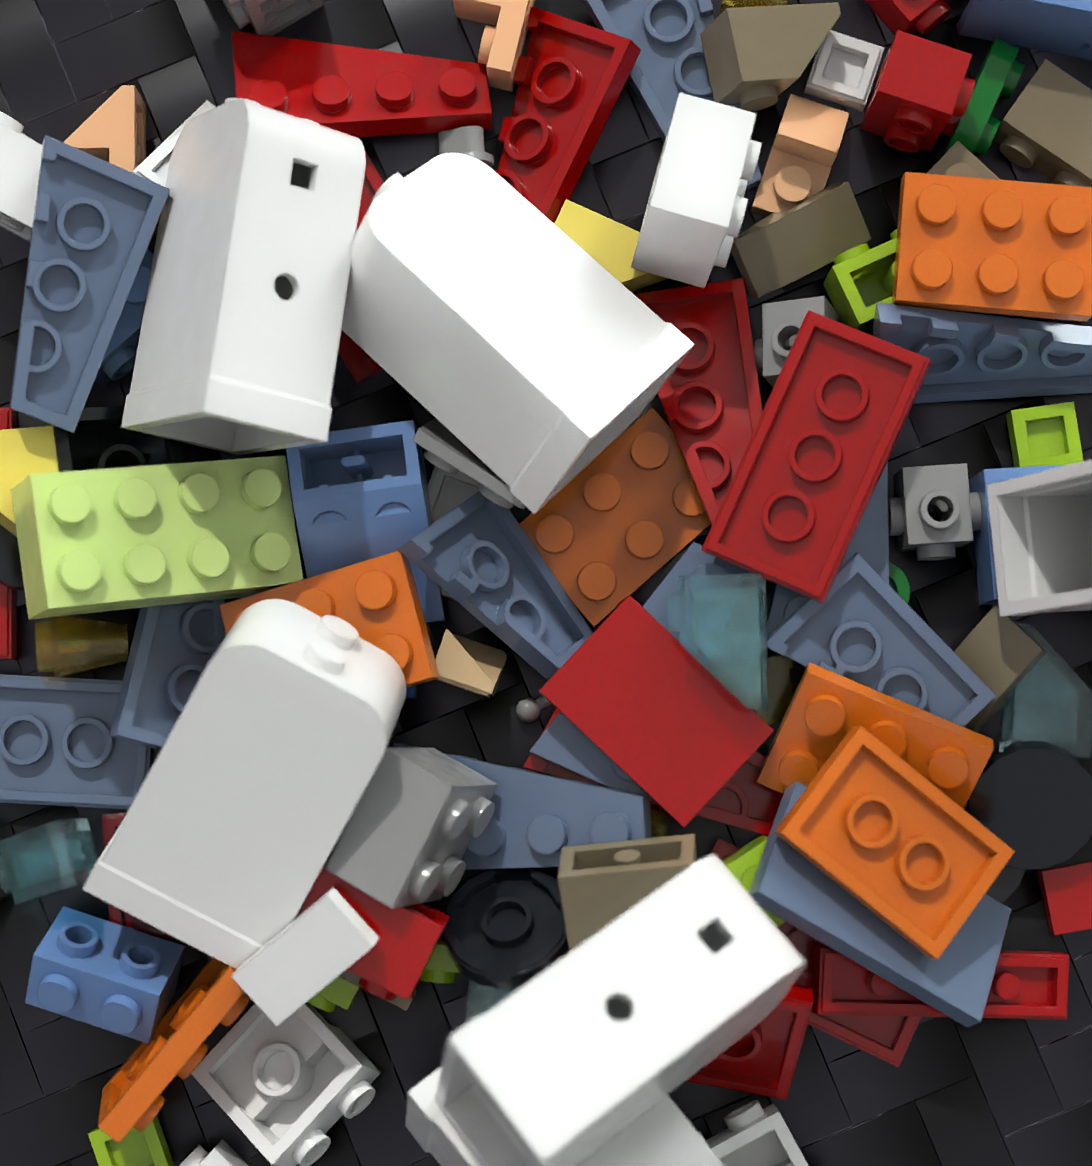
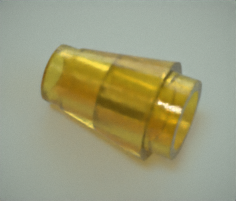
M68 616L52 617L51 621H36L35 644L38 672H54V677L57 678L113 665L116 662H127L129 657L128 624H115L113 622Z

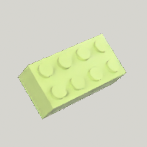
M285 455L30 474L11 489L28 620L247 597L303 580Z

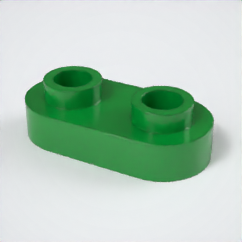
M998 38L994 39L975 79L974 89L962 118H958L945 148V153L959 141L972 154L974 151L982 155L986 154L1001 121L990 116L999 96L1010 99L1025 67V64L1015 60L1019 47Z

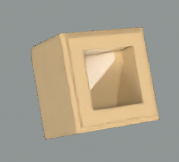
M446 629L435 659L440 677L436 680L490 698L496 692L507 660V654L497 648L453 634Z

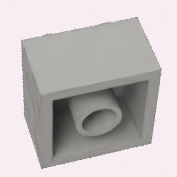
M386 748L325 869L392 909L441 900L443 896L446 897L454 891L464 874L466 863L461 858L471 838H477L481 835L492 818L495 804L490 800L498 784L435 748Z

